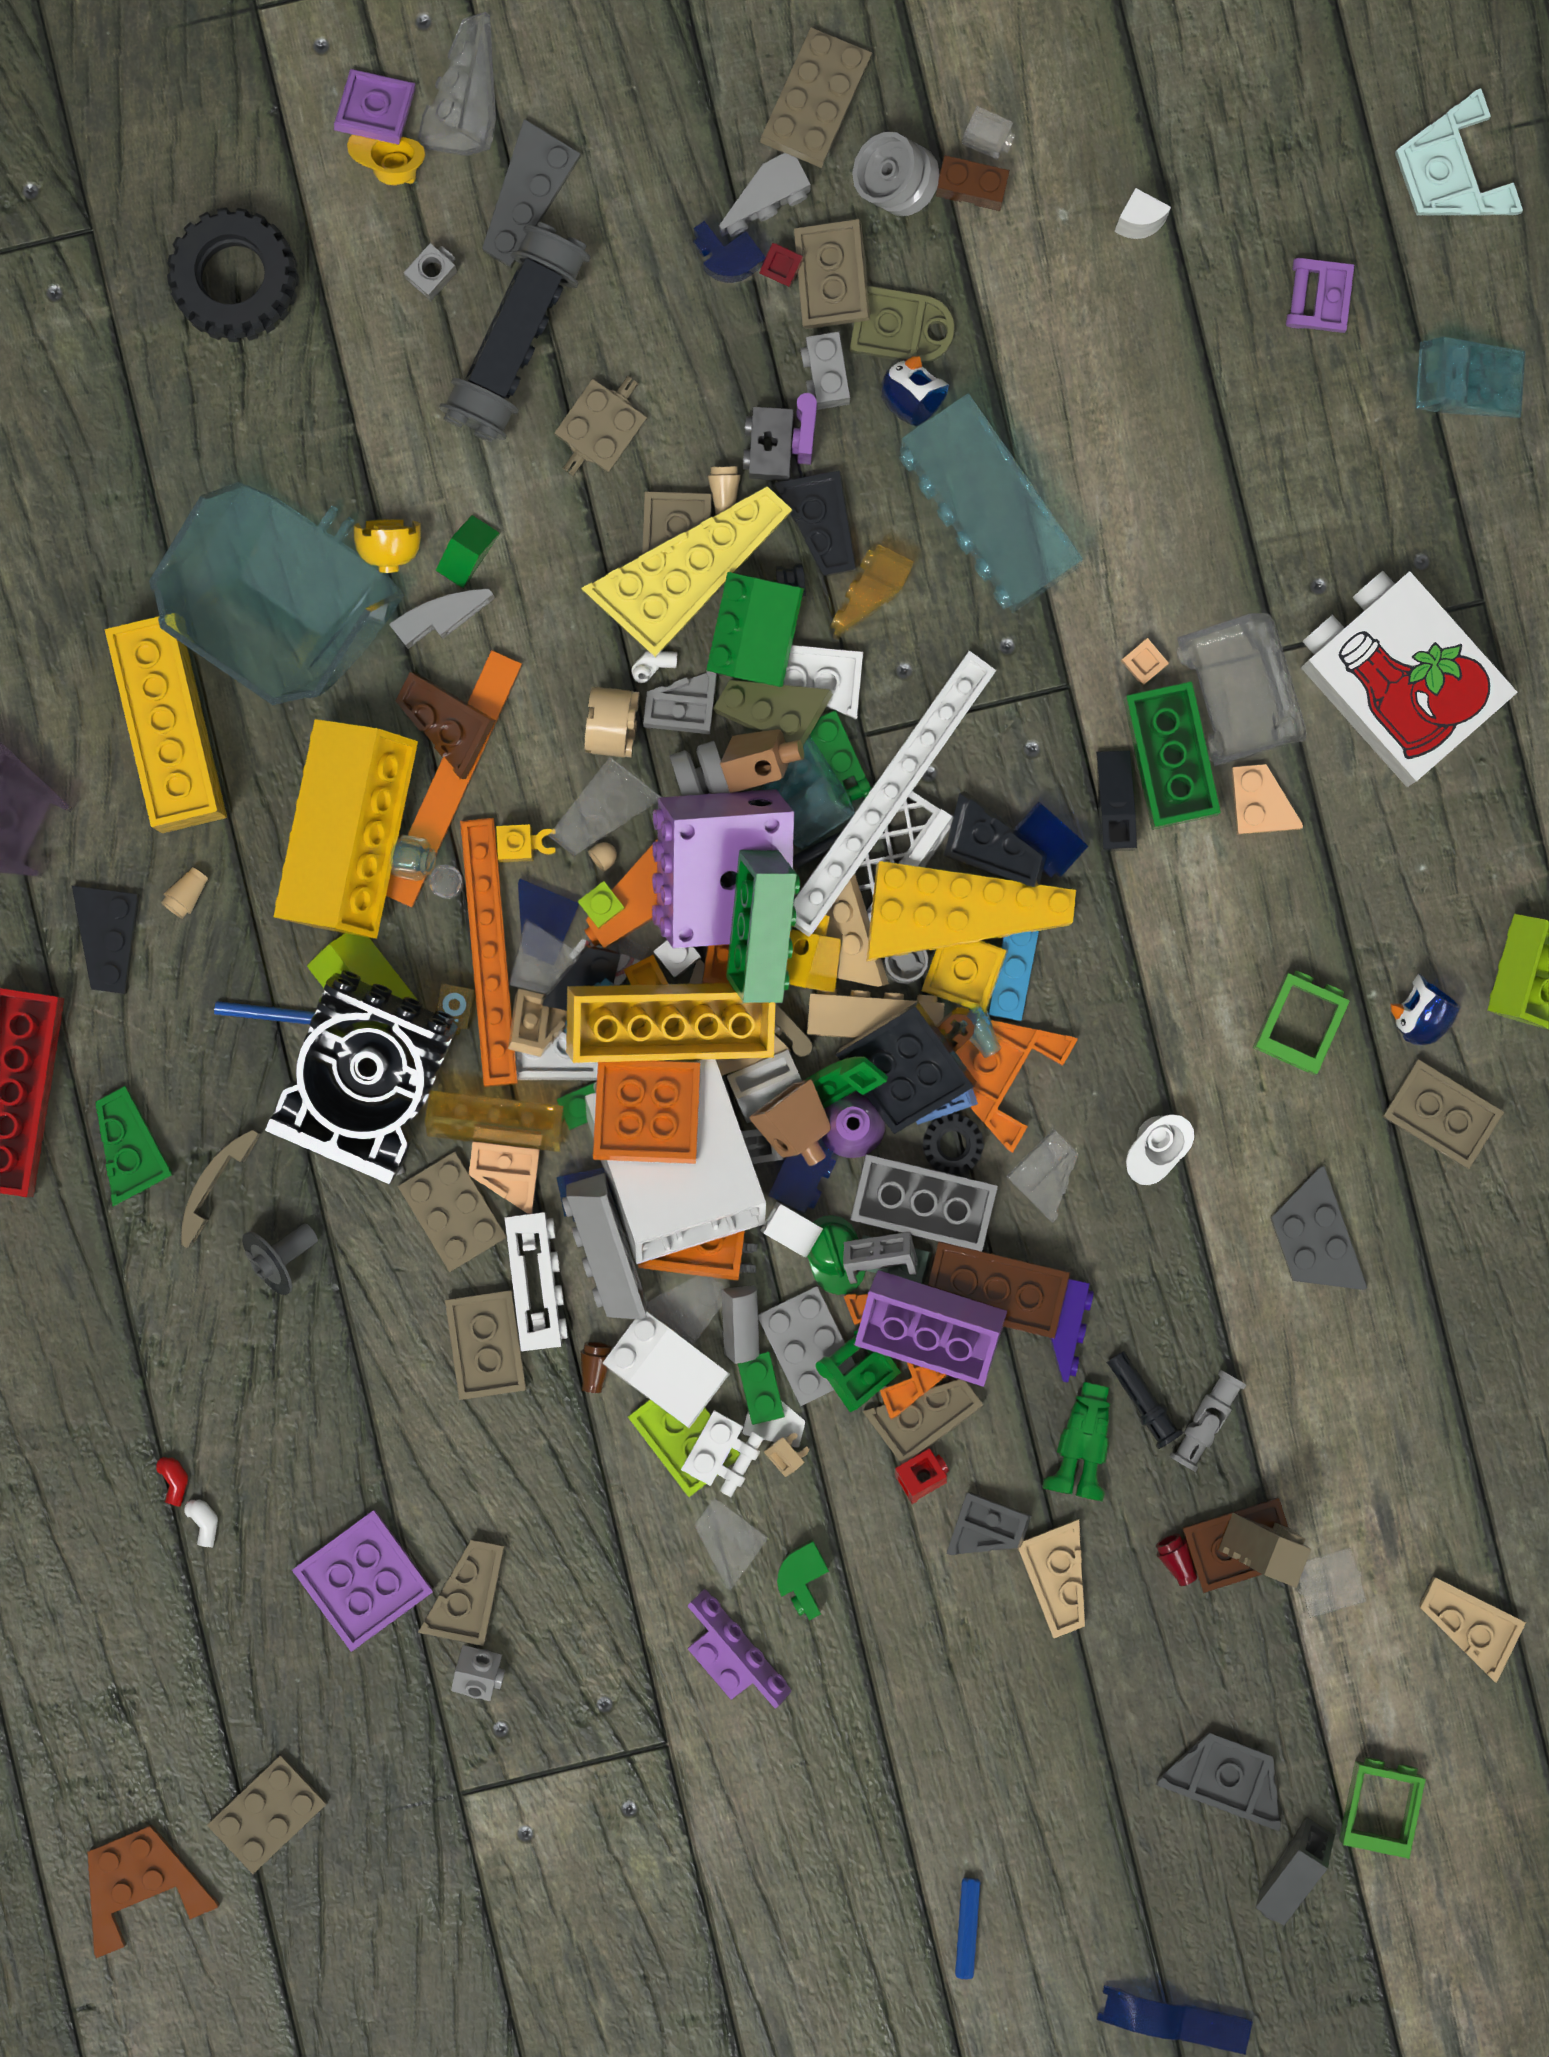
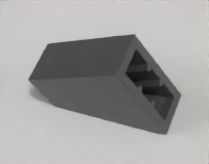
M1306 1817L1260 1889L1255 1908L1260 1910L1267 1919L1277 1921L1284 1926L1328 1869L1335 1835Z

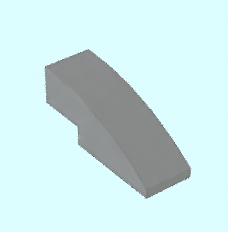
M490 589L468 590L449 594L428 601L406 612L389 625L409 649L434 629L444 639L493 601L495 597Z

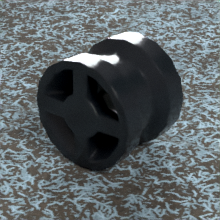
M802 563L795 564L792 568H785L782 565L775 566L778 583L804 588L802 597L806 596Z

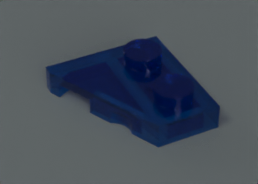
M519 879L518 892L522 952L554 966L580 904Z

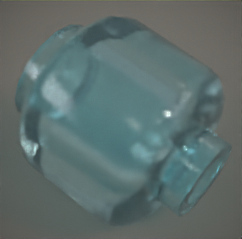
M405 834L399 835L391 852V874L394 877L413 881H420L426 875H430L436 862V852L432 849L430 842L425 838Z

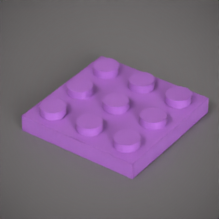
M375 1509L292 1570L351 1652L434 1592Z

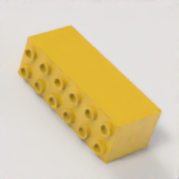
M166 614L105 629L151 827L161 833H166L227 818L182 624L172 614Z
M314 720L273 917L314 928L377 939L418 741L378 728Z

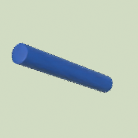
M219 1001L215 1002L214 1008L215 1015L308 1025L316 1013Z

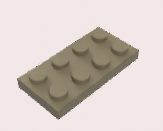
M810 28L764 129L760 143L822 168L869 64L872 52Z

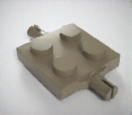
M626 376L617 392L606 389L592 379L555 431L554 435L568 444L573 452L567 463L562 467L567 472L575 462V465L569 472L571 476H575L584 460L596 464L609 473L647 419L646 416L634 409L627 400L636 386L639 385L634 380L629 388L625 390L632 380L631 377Z

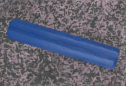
M963 1878L961 1886L955 1969L956 1977L960 1979H972L974 1977L980 1881L976 1878Z

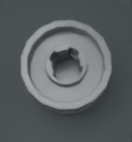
M926 950L911 952L907 955L884 957V968L887 975L895 982L901 984L916 982L923 976L928 967Z

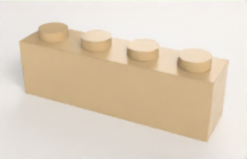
M835 989V992L817 990V994H810L807 1035L858 1038L919 1001L934 1024L937 1025L944 1016V1003L937 1002L938 996L917 995V1001L904 1000V994L884 993V999L870 998L871 992L851 990L850 996H838L837 989Z

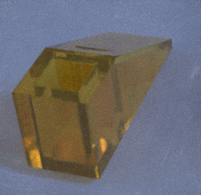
M879 544L874 552L868 549L860 565V568L865 571L860 581L853 579L845 595L850 601L845 611L840 609L837 611L830 627L835 629L833 638L836 640L840 639L898 597L911 572L914 561Z

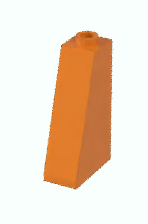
M653 844L612 889V892L625 909L599 929L591 918L587 917L586 921L590 927L584 931L594 947L601 944L604 949H607L653 920L652 907L657 905V894L654 893L652 876L654 873H657V862L653 858Z

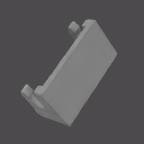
M910 1232L844 1242L843 1265L850 1284L857 1283L856 1275H858L859 1271L885 1269L886 1267L906 1264L910 1275L917 1274L915 1266L918 1265V1259Z

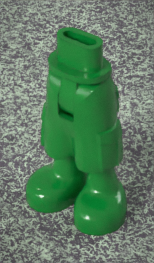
M1083 1382L1081 1395L1076 1396L1075 1400L1078 1401H1075L1066 1429L1064 1428L1060 1435L1057 1453L1063 1456L1062 1464L1055 1475L1048 1476L1043 1480V1489L1072 1495L1078 1459H1083L1082 1475L1077 1484L1075 1496L1103 1502L1105 1492L1098 1484L1097 1470L1098 1464L1106 1463L1109 1447V1438H1107L1109 1425V1408L1107 1407L1111 1405V1403L1107 1402L1109 1387Z

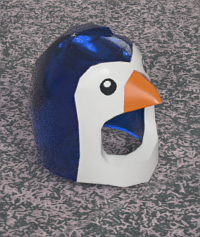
M912 356L906 361H898L887 370L881 383V397L888 409L899 419L910 425L919 426L927 421L941 406L947 395L949 384L942 379H937L923 368L920 356Z
M1418 974L1412 982L1414 987L1406 1001L1401 1004L1391 1003L1390 1005L1391 1012L1396 1019V1027L1403 1034L1405 1041L1417 1045H1427L1435 1043L1449 1031L1458 1017L1461 1006L1444 991L1428 982L1424 976Z

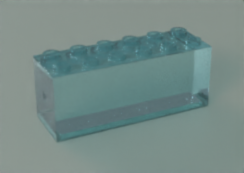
M969 393L901 439L899 450L901 455H899V459L908 472L913 470L916 472L920 481L917 484L928 500L932 497L938 504L936 512L946 527L952 525L956 530L958 536L955 538L956 542L966 555L971 552L976 560L974 567L984 582L991 581L995 587L993 595L1002 609L1009 608L1012 613L1016 612L1079 569L1083 558Z

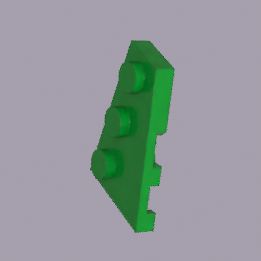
M127 1086L95 1102L113 1207L174 1175Z

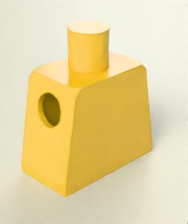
M824 916L810 937L799 930L792 929L790 931L793 953L792 957L787 959L786 967L789 973L790 985L835 992L841 941L839 938L826 936L830 916Z

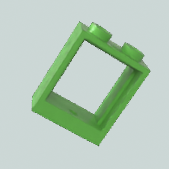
M1295 971L1294 975L1289 973L1284 975L1252 1048L1307 1073L1316 1075L1320 1070L1350 1000L1343 998L1344 991L1328 984L1323 989L1312 984L1313 977ZM1292 986L1336 1005L1314 1057H1310L1269 1038Z
M1365 1757L1364 1762L1355 1761L1339 1841L1346 1846L1410 1859L1426 1779L1421 1774H1417L1418 1768L1398 1764L1397 1769L1384 1767L1385 1761ZM1364 1773L1411 1783L1399 1839L1353 1829Z

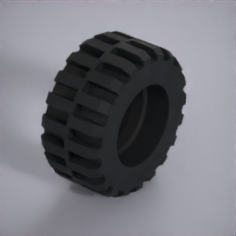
M227 207L217 209L218 214L212 216L206 212L199 216L201 221L193 225L189 222L183 228L186 232L182 238L176 237L173 243L175 251L174 254L169 255L167 262L170 268L167 279L168 285L172 290L171 295L186 319L200 332L204 331L210 337L220 340L222 337L227 338L229 342H239L240 338L247 337L249 341L257 339L258 333L266 330L268 334L274 330V323L278 319L284 321L289 314L287 311L289 304L294 305L297 297L295 288L299 286V275L296 269L298 265L295 256L281 231L258 213L252 215L249 214L247 209L237 208L236 212H230ZM241 246L251 249L259 256L264 266V279L258 291L248 300L237 304H222L212 299L206 292L202 281L203 271L209 259L215 253L227 247Z

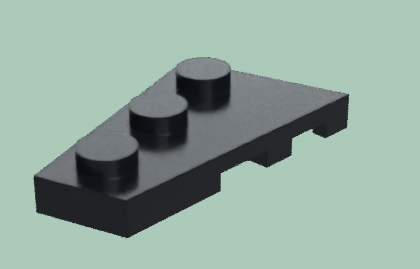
M834 471L774 483L784 502L792 509L790 514L802 533L822 574L826 577L858 571L841 472Z

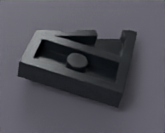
M586 945L576 957L573 965L567 967L561 974L557 984L548 994L545 993L542 997V1006L567 1011L568 986H594L596 983L601 984L605 978L614 984L621 954L617 951Z

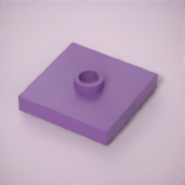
M350 69L334 122V130L399 145L415 92V83Z

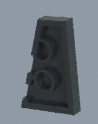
M967 792L959 793L944 856L1031 887L1039 886L1047 853Z
M72 886L91 990L126 994L140 895Z

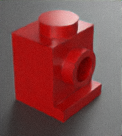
M929 1448L896 1467L895 1478L911 1504L918 1502V1499L946 1484V1473L949 1472V1469L940 1455L934 1456ZM925 1472L930 1476V1479L921 1482L917 1476Z

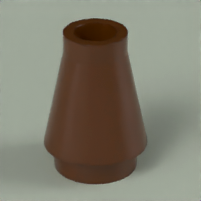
M600 1342L584 1343V1349L580 1351L583 1391L602 1393L603 1384L608 1372V1368L603 1364V1361L611 1352L610 1345Z

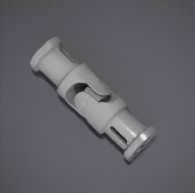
M1222 1370L1218 1373L1220 1378L1212 1392L1205 1395L1195 1413L1193 1422L1185 1429L1184 1433L1186 1436L1178 1450L1170 1455L1172 1459L1194 1472L1198 1469L1196 1464L1206 1447H1211L1214 1442V1434L1221 1429L1232 1409L1230 1406L1238 1392L1246 1387V1384ZM1215 1408L1218 1411L1219 1418L1205 1410Z

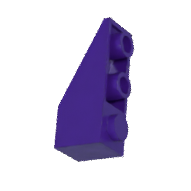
M1069 1279L1056 1338H1050L1060 1378L1063 1382H1068L1069 1376H1076L1079 1357L1074 1356L1076 1344L1083 1343L1087 1324L1081 1323L1084 1310L1090 1311L1094 1291L1088 1290L1090 1283Z

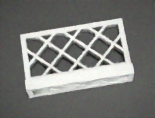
M912 791L908 798L916 803L908 804L906 799L903 806L898 810V812L905 811L908 828L889 832L888 826L886 827L885 833H882L878 840L886 838L889 856L870 860L868 853L866 861H863L859 868L867 866L870 884L859 886L860 891L871 889L873 896L875 882L871 865L877 864L879 861L895 863L894 860L902 859L899 864L925 868L949 833L953 816L942 809L940 810ZM923 807L933 813L925 825L912 827L909 810ZM919 831H921V832L919 833V835L916 837V839L914 840V834H913V833H914V832H919ZM909 834L911 846L908 851L893 855L890 837ZM872 904L867 910L869 921H871Z

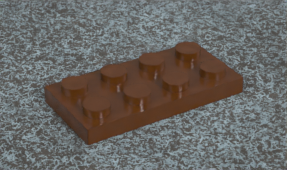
M938 1241L928 1286L1007 1311L1003 1327L1055 1339L1071 1273Z

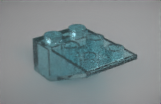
M1448 337L1420 342L1416 408L1450 414L1521 418L1525 351Z
M810 735L803 746V760L790 762L782 779L759 785L761 790L776 789L794 811L793 844L800 849H804L852 817L855 813L844 787Z

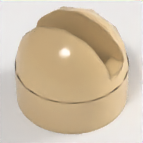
M601 842L588 850V854L593 862L603 872L613 866L617 858L616 849L610 843Z

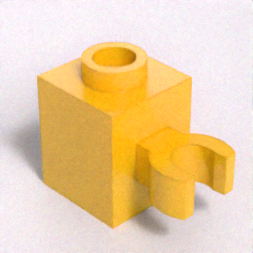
M530 824L496 826L497 853L500 863L534 861L533 850H539L544 855L556 853V848H545L542 845L544 837L555 836V831L552 829H543L537 835H532Z

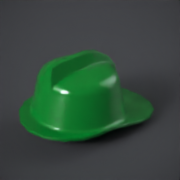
M835 1215L822 1216L813 1222L823 1228L807 1256L811 1270L818 1285L826 1292L835 1295L848 1294L857 1289L865 1275V1271H859L858 1275H856L857 1283L850 1284L843 1265L844 1242L858 1240L852 1224L844 1218Z

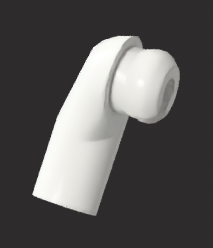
M646 651L632 666L631 672L634 680L638 683H645L659 668H677V652L661 651L655 658Z

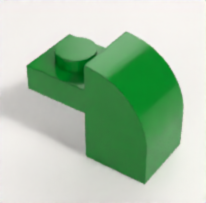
M813 1539L793 1549L785 1556L780 1564L777 1576L778 1590L781 1597L794 1591L796 1596L792 1597L791 1601L799 1616L806 1614L809 1621L821 1615V1610L807 1583L829 1572V1568Z

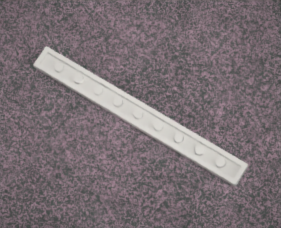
M971 651L962 659L795 897L793 906L796 909V923L794 927L808 937L817 928L996 672L993 667Z

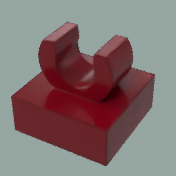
M772 243L759 273L791 288L804 256Z

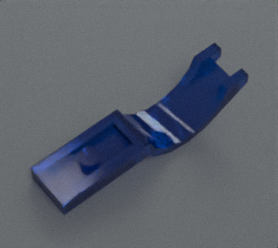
M1103 1986L1102 1993L1108 1996L1104 2013H1097L1096 2019L1147 2036L1183 2040L1246 2055L1253 2024L1252 2019L1187 2004L1161 2003L1135 1996L1122 1989Z

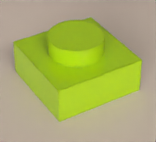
M605 881L577 901L598 929L625 909Z

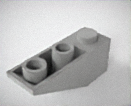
M783 153L762 164L720 223L719 232L721 236L728 233L731 237L736 236L748 228V223L758 218L761 222L778 213L777 208L787 203L790 206H794L807 199L808 196L806 194L810 192L811 184L798 159Z

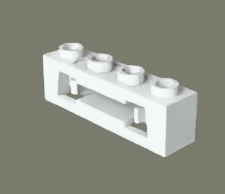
M546 1212L504 1217L521 1351L561 1347L563 1345L562 1339H567L568 1333L566 1319H559L558 1306L564 1305L562 1286H555L554 1272H560L558 1253L551 1252L550 1239L556 1238L553 1218L547 1219ZM517 1233H522L523 1251L537 1249L534 1233H539L541 1253L537 1255L544 1308H548L550 1327L546 1328L544 1312L532 1313L533 1332H529L527 1310L531 1309L525 1255L520 1256Z

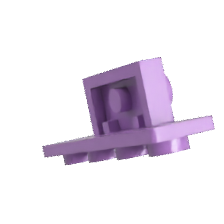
M704 1589L687 1606L708 1631L694 1641L687 1649L731 1700L753 1683L770 1704L777 1708L791 1693L790 1687L785 1679L767 1662L763 1653L744 1635L740 1626L733 1622L721 1608L718 1600Z

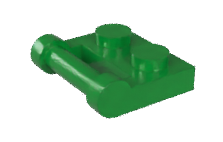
M859 1328L854 1332V1337L831 1356H825L816 1363L818 1373L829 1381L849 1412L857 1410L901 1373L891 1357L866 1349L869 1352L868 1355L845 1374L841 1373L838 1366L861 1348L854 1345Z

